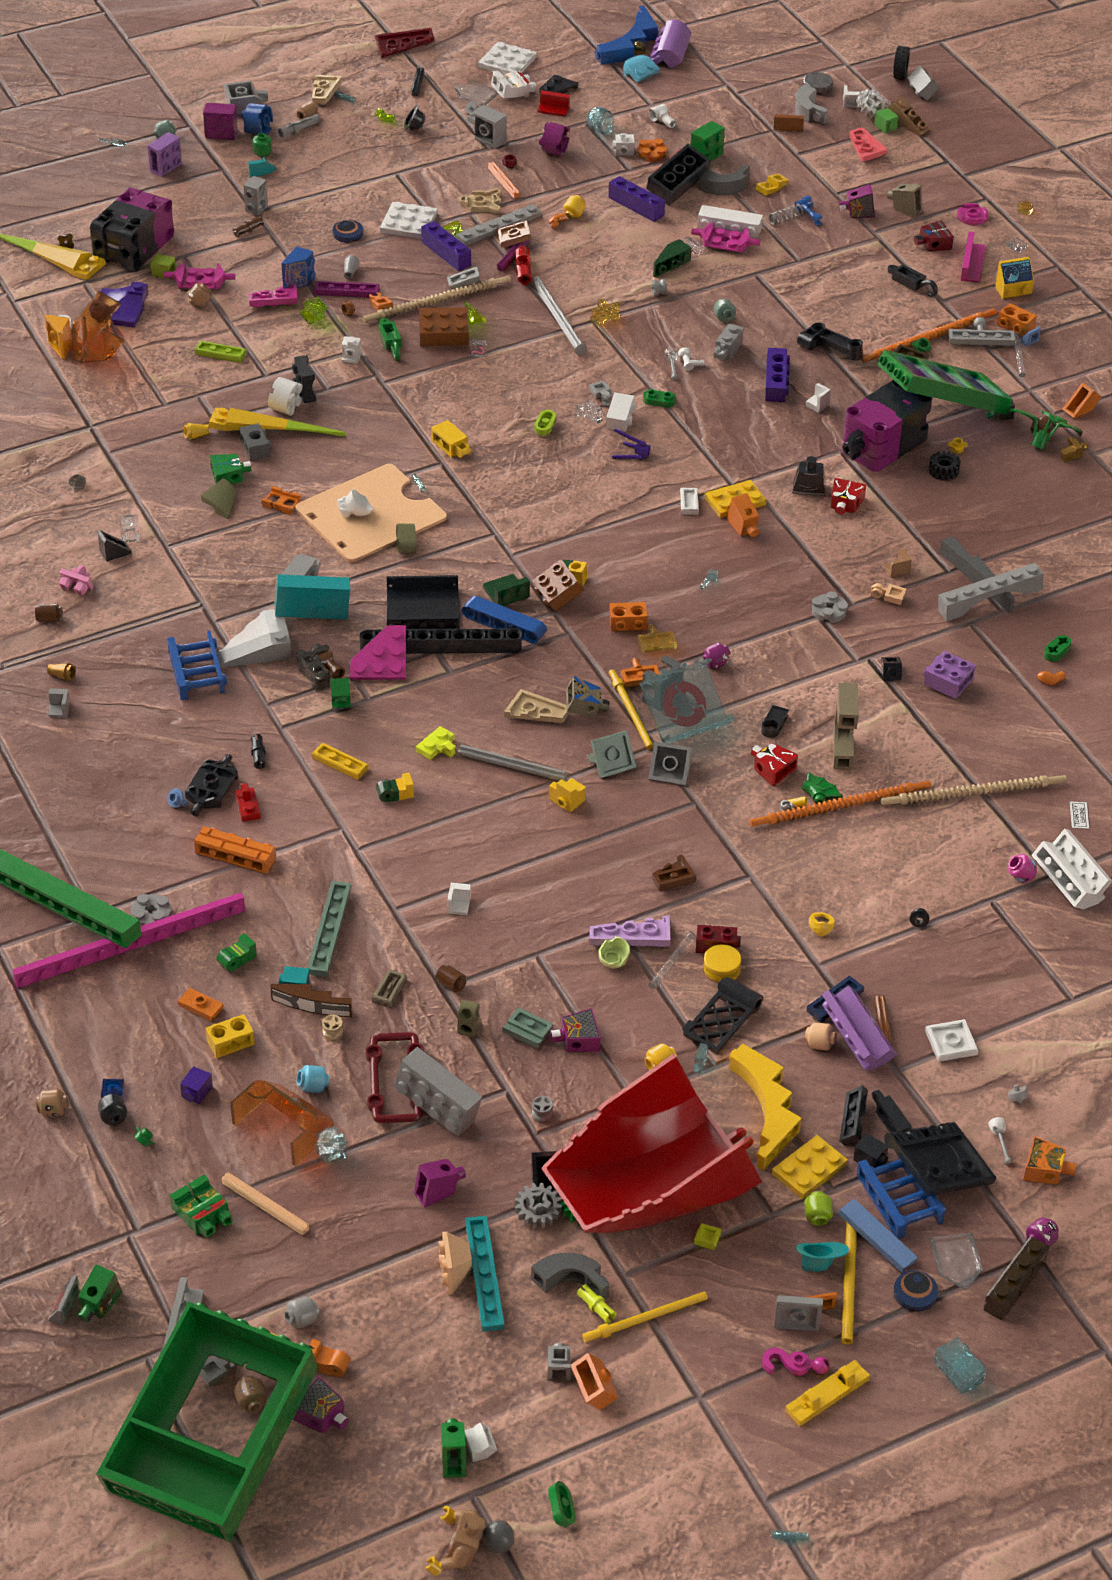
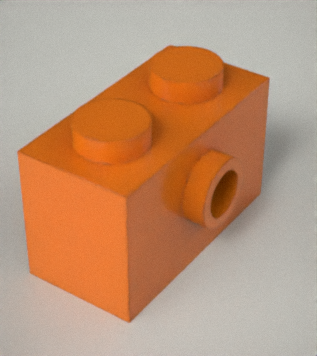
M587 1353L571 1364L586 1403L602 1410L619 1398L611 1381L613 1379L612 1374L605 1367L603 1360Z

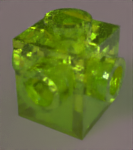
M317 296L314 299L309 298L303 304L304 308L299 314L311 325L325 317L324 313L328 307Z

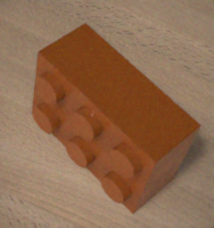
M468 307L419 308L420 346L469 345Z

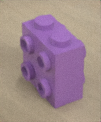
M168 132L147 145L150 172L162 177L182 164L180 137Z
M943 651L940 656L935 657L930 666L926 667L923 674L925 676L924 685L957 699L974 679L976 665Z

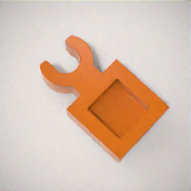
M378 292L377 296L369 295L371 305L377 311L380 309L384 310L385 308L389 309V307L393 308L392 301L386 296L381 297V293Z

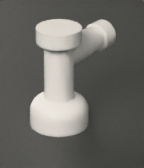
M684 347L678 351V356L684 361V369L686 371H691L694 366L704 367V360H690L691 350Z

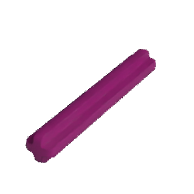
M530 240L514 244L497 263V270L504 271L516 257V249L520 246H525Z

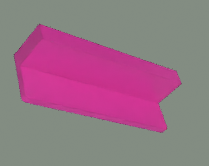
M968 232L961 281L979 283L986 245L974 244L975 232Z

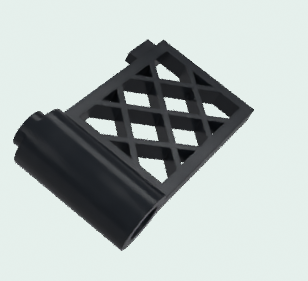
M730 977L720 980L717 986V993L693 1021L688 1020L682 1027L684 1031L683 1036L717 1055L748 1017L759 1010L764 998L763 995ZM720 999L726 1002L727 1006L716 1008L715 1003ZM740 1010L744 1014L739 1017H733L732 1011ZM729 1012L730 1018L718 1019L717 1013ZM705 1015H715L716 1020L704 1022ZM732 1024L730 1030L721 1031L720 1025ZM717 1025L718 1032L707 1033L706 1027ZM703 1028L704 1034L695 1035L691 1032L693 1029ZM720 1037V1043L717 1046L709 1043L708 1039Z

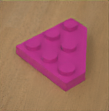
M406 625L386 626L350 660V680H406Z

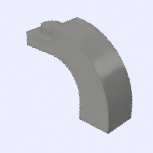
M804 84L796 93V114L804 116V121L806 122L813 120L823 125L826 124L828 109L814 104L816 101V89Z

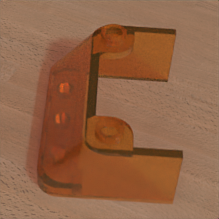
M98 291L77 316L71 328L74 360L79 363L108 361L114 357L115 352L124 343V339L108 330L113 323L112 314L121 305L120 302Z
M264 1080L254 1081L230 1102L232 1124L235 1126L264 1100L296 1121L298 1128L303 1132L290 1143L292 1165L295 1167L332 1134L334 1130V1122L330 1116L278 1083Z

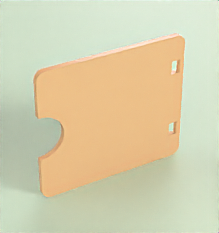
M385 464L301 501L295 506L296 512L348 562H357L396 544L397 523H414L416 534L446 520V513L430 498L412 500L402 494V489L410 483V479L393 464ZM354 489L367 497L373 510L365 516L350 515L349 517H343L339 511L338 499L347 496ZM313 515L316 519L312 520L310 516ZM343 544L345 548L342 549L339 545Z

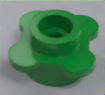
M920 338L912 343L916 350L923 353L931 350L930 343L925 338Z
M139 1126L136 1127L138 1131L134 1137L139 1143L145 1147L150 1143L152 1145L155 1144L153 1141L154 1135L146 1127L143 1129Z

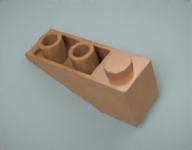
M903 96L894 100L888 109L898 116V125L919 136L931 130Z

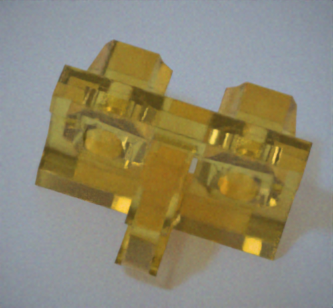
M604 298L598 299V307L592 308L590 319L591 321H596L598 326L604 325L607 322V317H610L613 322L620 320L619 309L621 305L619 301L607 304Z

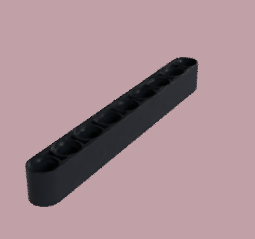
M514 628L406 629V654L517 653L522 650V632ZM383 629L363 630L359 635L360 651Z

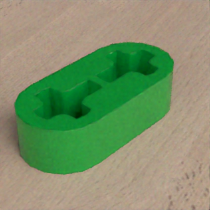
M1066 635L1057 636L1045 647L1044 658L1050 662L1058 661L1070 650L1071 639Z

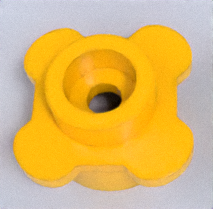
M958 437L947 444L954 453H962L964 447H968V443L963 442Z

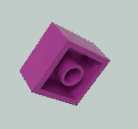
M206 102L203 111L205 138L235 140L238 131L236 104Z

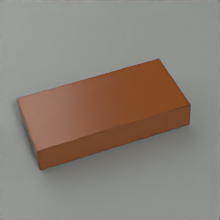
M774 114L773 130L803 131L804 116Z

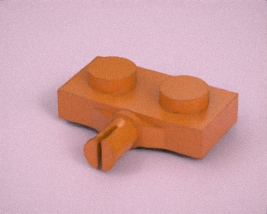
M634 658L631 661L634 667L621 670V678L625 688L647 684L643 681V674L647 670L660 675L657 665H641L638 658L636 660Z

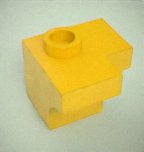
M570 778L567 782L561 779L559 782H553L549 785V799L561 808L572 812L586 800V786L573 778Z

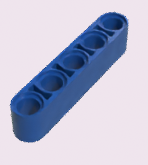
M472 596L461 609L462 614L466 618L490 628L518 629L522 632V640L532 644H536L547 632V627L542 621L478 596Z

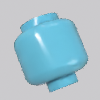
M305 1065L297 1073V1085L300 1086L303 1092L321 1093L329 1084V1075L326 1074L322 1066Z

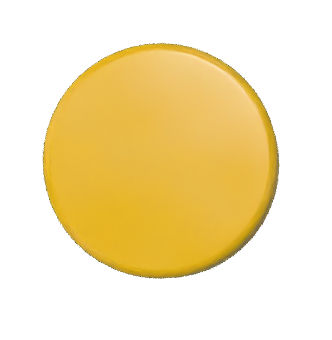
M715 945L709 948L704 955V973L715 982H720L721 979L726 977L735 980L741 971L742 959L740 953L729 945Z

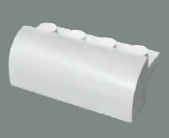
M1064 829L1053 843L1043 841L1032 854L1033 858L1074 907L1086 909L1099 904L1105 898L1103 893L1112 883V880L1070 830Z

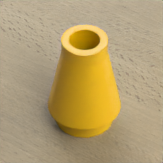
M188 423L184 425V436L190 440L210 434L208 424Z

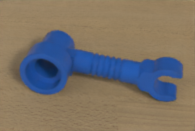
M809 195L802 197L801 200L794 203V206L796 204L801 205L802 209L812 218L816 226L823 224L820 221L823 217L811 209L813 201Z

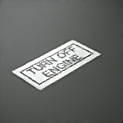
M1070 802L1072 828L1089 829L1087 802Z

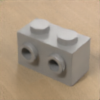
M920 65L907 77L911 82L909 85L912 89L916 90L915 93L920 98L924 97L928 100L940 88L931 75Z

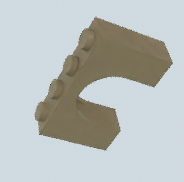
M838 683L833 729V769L852 770L853 733L854 729H857L859 716L858 684Z

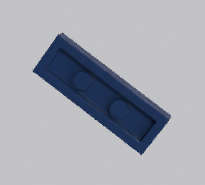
M849 975L831 988L830 991L836 995L849 985L860 995L864 992V986ZM823 996L809 1004L806 1010L820 1023L830 1017L822 1005L826 1001Z

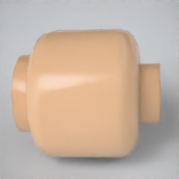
M814 1022L810 1027H807L805 1042L809 1044L810 1048L828 1051L832 1044H836L837 1032H834L832 1025Z

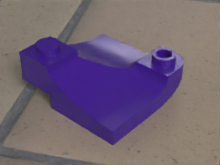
M132 282L130 286L123 288H102L96 301H92L89 306L90 315L105 324L135 328L144 311V303L149 295L148 284Z

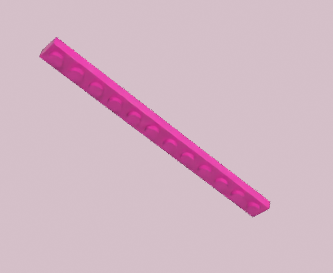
M240 892L142 925V936L127 948H123L104 938L12 969L15 985L17 988L27 986L245 911L244 896Z

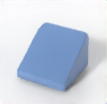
M1041 327L1029 331L1020 339V342L1027 347L1038 342Z

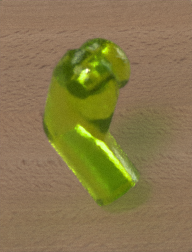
M378 108L375 111V115L380 121L395 122V114H387L382 108Z

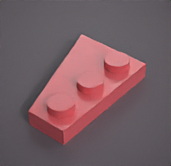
M863 127L850 131L849 136L862 162L887 154L888 149Z

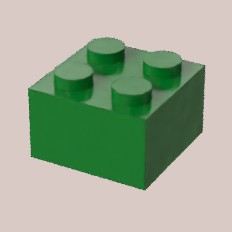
M710 121L691 132L690 145L712 161L724 152L725 128Z

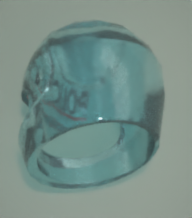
M598 106L588 112L587 124L593 131L598 130L603 135L609 134L612 131L614 119L609 110ZM607 124V129L604 131L602 126Z

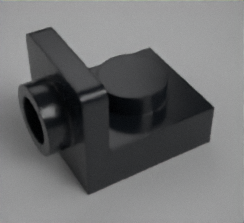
M881 657L883 680L900 681L902 679V662L900 657Z

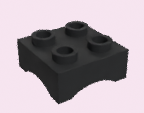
M307 355L294 357V364H292V370L295 374L293 381L303 385L299 394L302 397L303 404L316 401V395L312 390L315 373L308 367L309 359Z

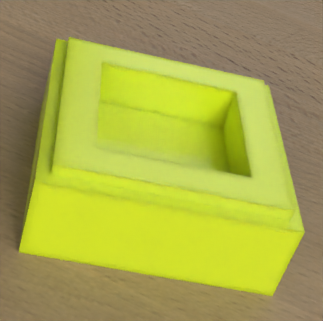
M701 1223L695 1236L694 1244L715 1250L722 1229Z

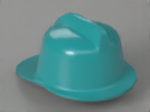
M838 1242L801 1243L796 1246V1250L801 1254L802 1270L820 1272L828 1269L832 1265L834 1258L846 1255L849 1252V1247Z

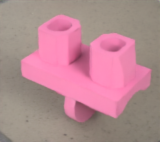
M83 565L78 566L77 569L73 568L72 571L62 568L59 572L62 576L59 585L64 590L68 591L73 584L75 585L74 592L83 596L87 590L92 591L94 585L90 583V574L86 572V567Z

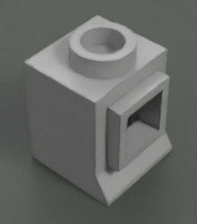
M563 1343L548 1346V1380H552V1370H566V1380H571V1346H566Z

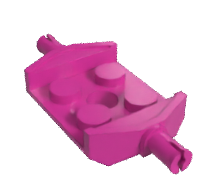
M713 222L702 230L692 228L691 235L700 236L703 246L741 253L750 244L759 246L761 241L760 239H751L747 228L744 229L743 233L729 231L722 228H714Z
M182 263L174 272L164 271V279L174 278L178 288H192L196 283H204L210 289H220L225 279L235 280L236 277L235 273H225L220 264H217L216 269L186 268L185 263Z

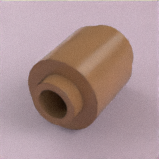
M310 101L300 107L297 111L298 119L302 120L314 114L318 115L319 108L317 104Z

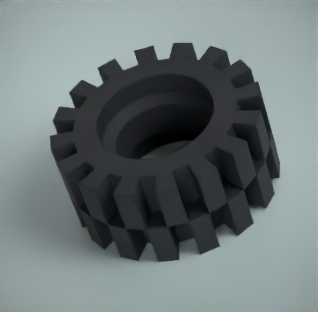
M938 451L930 457L929 474L932 477L936 476L935 479L937 480L941 478V481H944V479L950 481V478L953 480L959 474L961 460H959L955 453L951 455L949 451L948 453H945V451L940 453Z

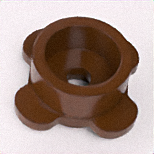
M72 234L59 235L57 237L59 246L74 248Z

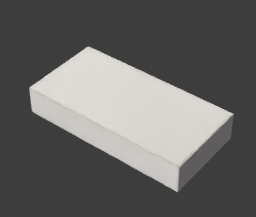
M680 488L681 515H699L698 488Z

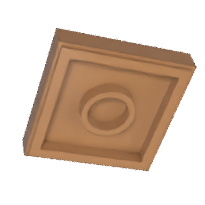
M527 221L497 230L502 248L532 239Z

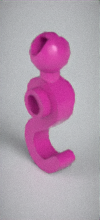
M770 1348L764 1352L762 1357V1368L770 1375L774 1373V1365L770 1360L775 1358L779 1359L790 1373L797 1376L806 1374L809 1369H813L820 1375L826 1374L830 1369V1363L827 1358L817 1357L814 1360H810L805 1353L799 1351L788 1355L783 1349Z

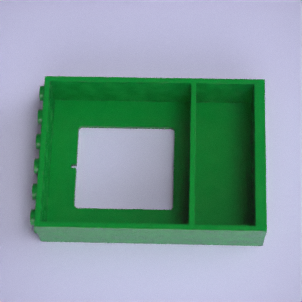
M188 1301L96 1473L105 1491L231 1543L318 1370L311 1347L305 1343L300 1342L296 1344L291 1342L288 1337L281 1334L278 1336L273 1335L264 1327L258 1326L255 1328L250 1326L243 1319H232L223 1311L217 1310L215 1312L209 1310L202 1303L197 1302L194 1304ZM211 1355L241 1367L247 1364L245 1366L246 1369L278 1381L239 1457L232 1456L171 1431V1427L208 1357Z

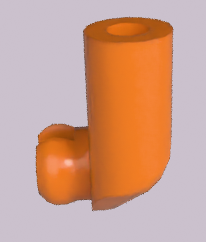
M566 213L551 217L549 219L551 228L558 227V222L566 221Z

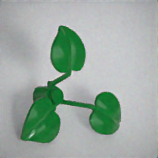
M1021 409L1008 410V413L1018 412L1034 421V432L1032 434L1034 439L1031 445L1043 450L1047 441L1050 440L1059 427L1070 428L1079 436L1083 434L1081 429L1068 424V421L1064 418L1042 410L1041 413L1047 415L1049 420L1044 431L1039 430L1037 432L1038 417ZM1052 421L1054 424L1058 423L1050 434L1047 433Z

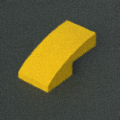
M779 173L769 175L767 181L757 183L755 189L767 196L783 188L789 183V179Z

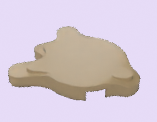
M495 188L489 191H472L470 196L467 194L460 196L459 204L472 212L498 214L501 212L500 206L497 205L501 204V198L499 197L501 190Z

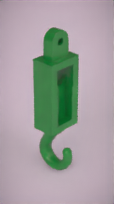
M382 318L380 323H378L380 337L385 349H391L394 360L399 361L401 359L399 348L402 347L400 334L394 321L390 322L388 318Z

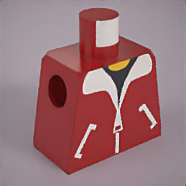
M834 478L831 508L835 509L839 515H843L845 512L855 513L865 499L866 484Z
M771 743L764 749L756 745L751 750V755L755 757V771L773 787L797 769L798 754L775 743Z

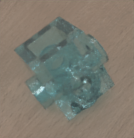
M327 1127L316 1133L315 1149L326 1164L347 1158L345 1151L347 1140L344 1133H340L336 1127Z

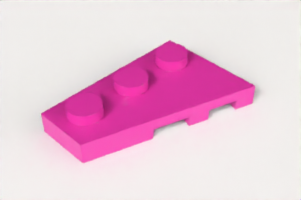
M291 284V288L286 289L283 286L277 287V290L272 292L270 290H262L249 293V306L253 307L298 304L296 284Z

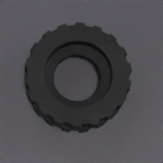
M897 46L893 78L906 80L910 47Z

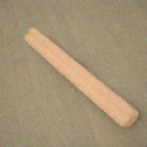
M227 1172L222 1177V1183L299 1234L305 1235L308 1232L309 1224L236 1176Z

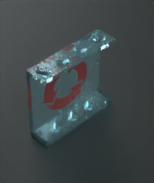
M699 658L693 661L694 664L691 665L683 663L677 666L678 669L672 670L668 668L661 671L659 675H655V673L649 674L640 683L662 743L673 744L727 726L735 721L733 714L726 716L707 664L712 661L711 658L706 660Z

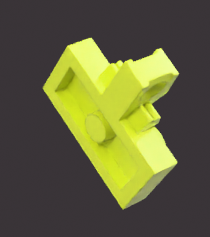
M439 726L416 746V752L430 760L438 753H443L452 758L456 754V746L451 743L455 740V735Z

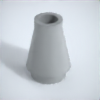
M350 255L344 260V277L347 279L353 278L360 265L359 259L356 256Z

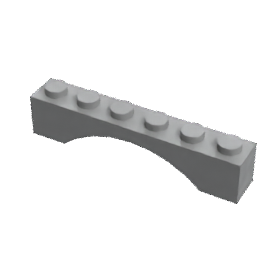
M1036 563L939 594L938 611L947 622L962 617L976 604L993 595L1004 592H1019L1028 595L1043 590L1044 573Z

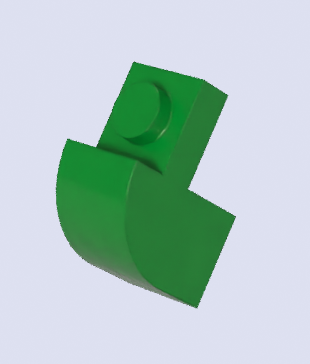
M349 678L330 679L332 708L351 707Z

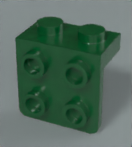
M510 574L484 583L483 589L494 603L505 606L530 597V580L527 577L518 579L514 574Z

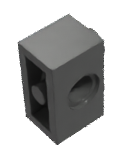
M259 423L239 427L240 440L250 461L270 457L271 442L269 439L267 440L265 429L262 430Z

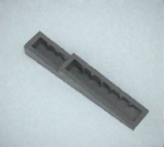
M954 536L941 541L940 554L972 582L975 583L995 576L978 555L971 557ZM1010 592L991 596L1008 613L1013 612L1015 598Z

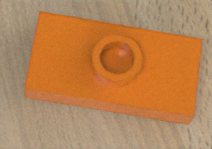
M189 988L178 1000V1006L211 1022L224 1009L223 1003L192 988Z

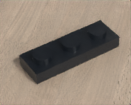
M863 1085L846 1093L839 1140L844 1146L860 1140L862 1136L868 1089Z

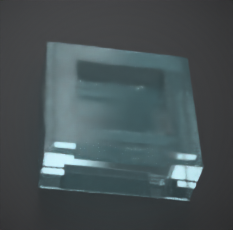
M700 1043L694 1057V1072L701 1073L708 1056V1045Z

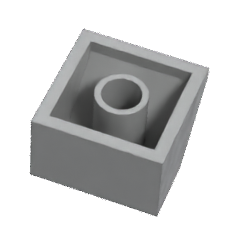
M654 741L648 779L686 785L691 769L694 748Z

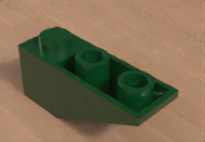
M680 239L667 244L654 262L653 277H657L691 261L692 247Z

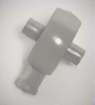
M471 101L466 104L465 111L470 115L479 106Z
M1014 1085V1089L1008 1092V1097L1010 1101H1017L1018 1104H1022V1100L1028 1097V1087L1023 1086L1019 1088V1085Z

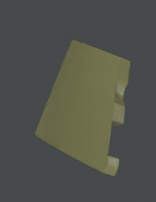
M222 478L201 495V501L214 507L216 514L226 519L230 517V510L233 509L234 501L237 498V491L229 481Z

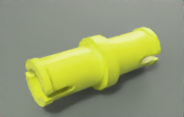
M588 1285L582 1286L585 1291L579 1288L577 1296L589 1305L588 1308L592 1312H596L607 1324L611 1323L609 1317L612 1320L615 1319L617 1313L605 1303V1299L602 1296H597Z

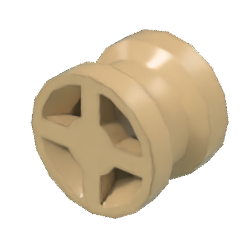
M328 1015L322 1020V1033L324 1038L329 1041L339 1040L343 1035V1022L338 1015Z

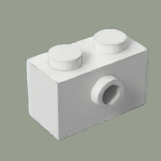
M614 393L606 416V426L608 429H618L626 432L628 425L631 426L632 413L636 412L637 403H634V396Z

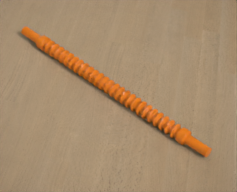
M994 308L983 313L972 314V316L961 318V320L954 321L953 323L950 322L942 327L931 329V331L924 332L923 334L921 333L885 348L877 349L874 353L863 356L861 360L863 363L874 359L879 360L883 350L894 352L900 344L913 347V341H918L920 338H925L928 341L944 336V334L947 335L949 329L966 328L973 325L976 318L982 317L985 319L996 315L997 311Z
M929 780L914 784L908 782L904 786L900 784L899 787L897 785L894 788L890 786L889 789L869 791L868 794L864 792L863 795L859 793L858 796L854 794L853 797L849 795L848 798L833 799V802L828 800L827 803L823 801L822 804L820 802L817 805L813 803L812 806L808 804L807 807L792 808L791 811L787 809L786 812L784 810L781 813L777 811L776 814L772 812L768 813L767 816L750 819L749 824L751 827L767 823L773 825L777 821L781 823L782 820L786 822L787 819L791 821L792 818L807 817L808 814L812 816L813 813L817 815L818 812L820 814L823 811L827 813L828 810L832 812L833 809L848 808L849 805L853 807L854 804L856 806L859 803L863 805L864 802L868 804L869 801L874 802V800L879 801V799L884 797L899 796L900 793L908 795L911 792L913 794L914 791L931 788V782Z

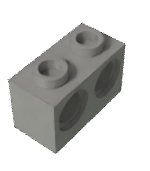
M252 176L243 185L245 211L260 215L268 207L267 180Z

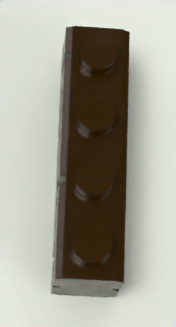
M1029 1237L986 1295L983 1310L1003 1320L1046 1262L1049 1246L1034 1237Z

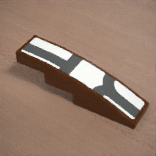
M312 984L270 985L272 1001L309 1013L352 1017V998L332 997V991H312Z

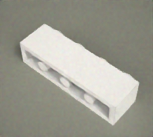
M702 205L698 214L697 228L704 229L713 222L714 228H722L729 231L743 233L744 229L747 228L750 237L758 238L762 229L763 215Z

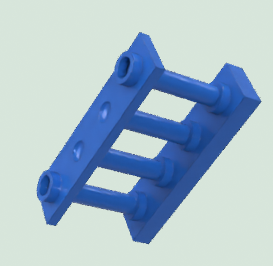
M207 631L208 641L184 645L176 644L174 637L167 638L168 652L180 700L188 699L187 691H190V689L219 684L220 692L225 693L224 685H227L226 675L221 672L215 650L217 642L216 638H212L211 631ZM204 648H209L210 653L187 657L179 656L181 652ZM208 660L213 662V665L191 669L182 668L184 664ZM216 673L214 678L190 682L185 680L188 676Z
M900 1158L875 1168L870 1167L867 1160L858 1162L857 1177L896 1238L901 1239L905 1237V1230L908 1224L934 1216L939 1225L943 1224L946 1213L945 1205L942 1201L938 1200L936 1195L927 1196ZM902 1167L908 1175L885 1184L880 1183L877 1178L879 1175ZM912 1183L918 1191L896 1200L890 1199L887 1194L889 1191ZM922 1199L928 1207L907 1216L900 1215L897 1208Z

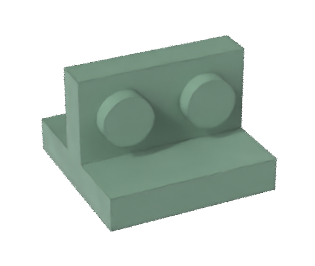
M624 730L590 741L593 753L587 754L589 762L596 763L600 778L636 768L627 731Z

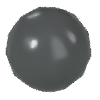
M492 1521L482 1531L489 1552L502 1554L511 1549L514 1544V1530L505 1521Z

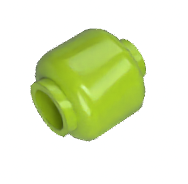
M816 1191L805 1199V1217L811 1224L821 1226L827 1224L832 1219L833 1202L831 1197L825 1195L824 1192Z

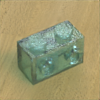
M958 1337L936 1349L935 1365L961 1395L984 1382L986 1372L984 1364L975 1358L968 1345L962 1343Z

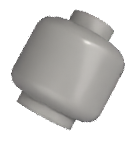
M304 1296L288 1302L284 1318L292 1327L300 1329L316 1322L319 1316V1307L315 1300Z

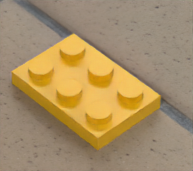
M752 480L705 493V500L719 518L728 516L732 497L747 493L755 508L765 506L767 502Z
M816 1135L772 1169V1175L803 1200L846 1167L848 1159L820 1136Z

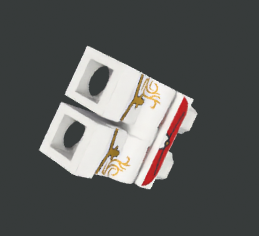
M493 71L491 85L502 98L529 97V93L536 90V83L530 82L529 75H523L520 71H516V73L509 72L508 74Z

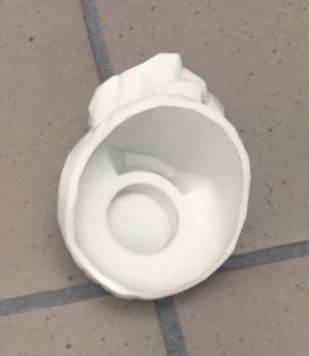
M354 489L347 496L338 499L339 511L343 517H349L350 515L365 516L373 510L367 497Z

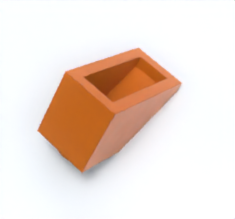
M1082 382L1062 410L1076 419L1092 411L1102 396Z

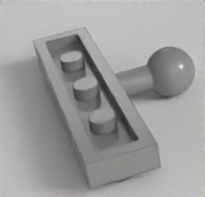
M982 317L974 320L973 325L977 330L949 329L948 333L949 344L1015 345L1014 331L984 330L986 320Z

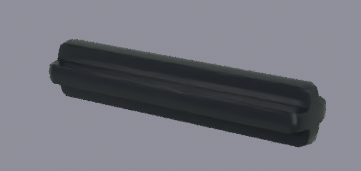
M418 67L411 88L412 96L419 95L425 73L423 67Z

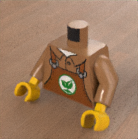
M449 1506L443 1507L447 1514L443 1517L441 1516L440 1519L450 1525L455 1522L456 1524L446 1558L442 1559L441 1562L433 1556L427 1559L430 1565L425 1567V1569L433 1576L439 1575L442 1570L448 1571L458 1568L465 1571L468 1570L477 1551L485 1525V1519L481 1518L476 1511H455Z

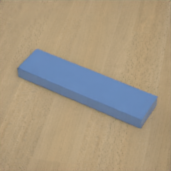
M853 1199L839 1210L838 1214L901 1273L916 1262L918 1257L858 1201Z

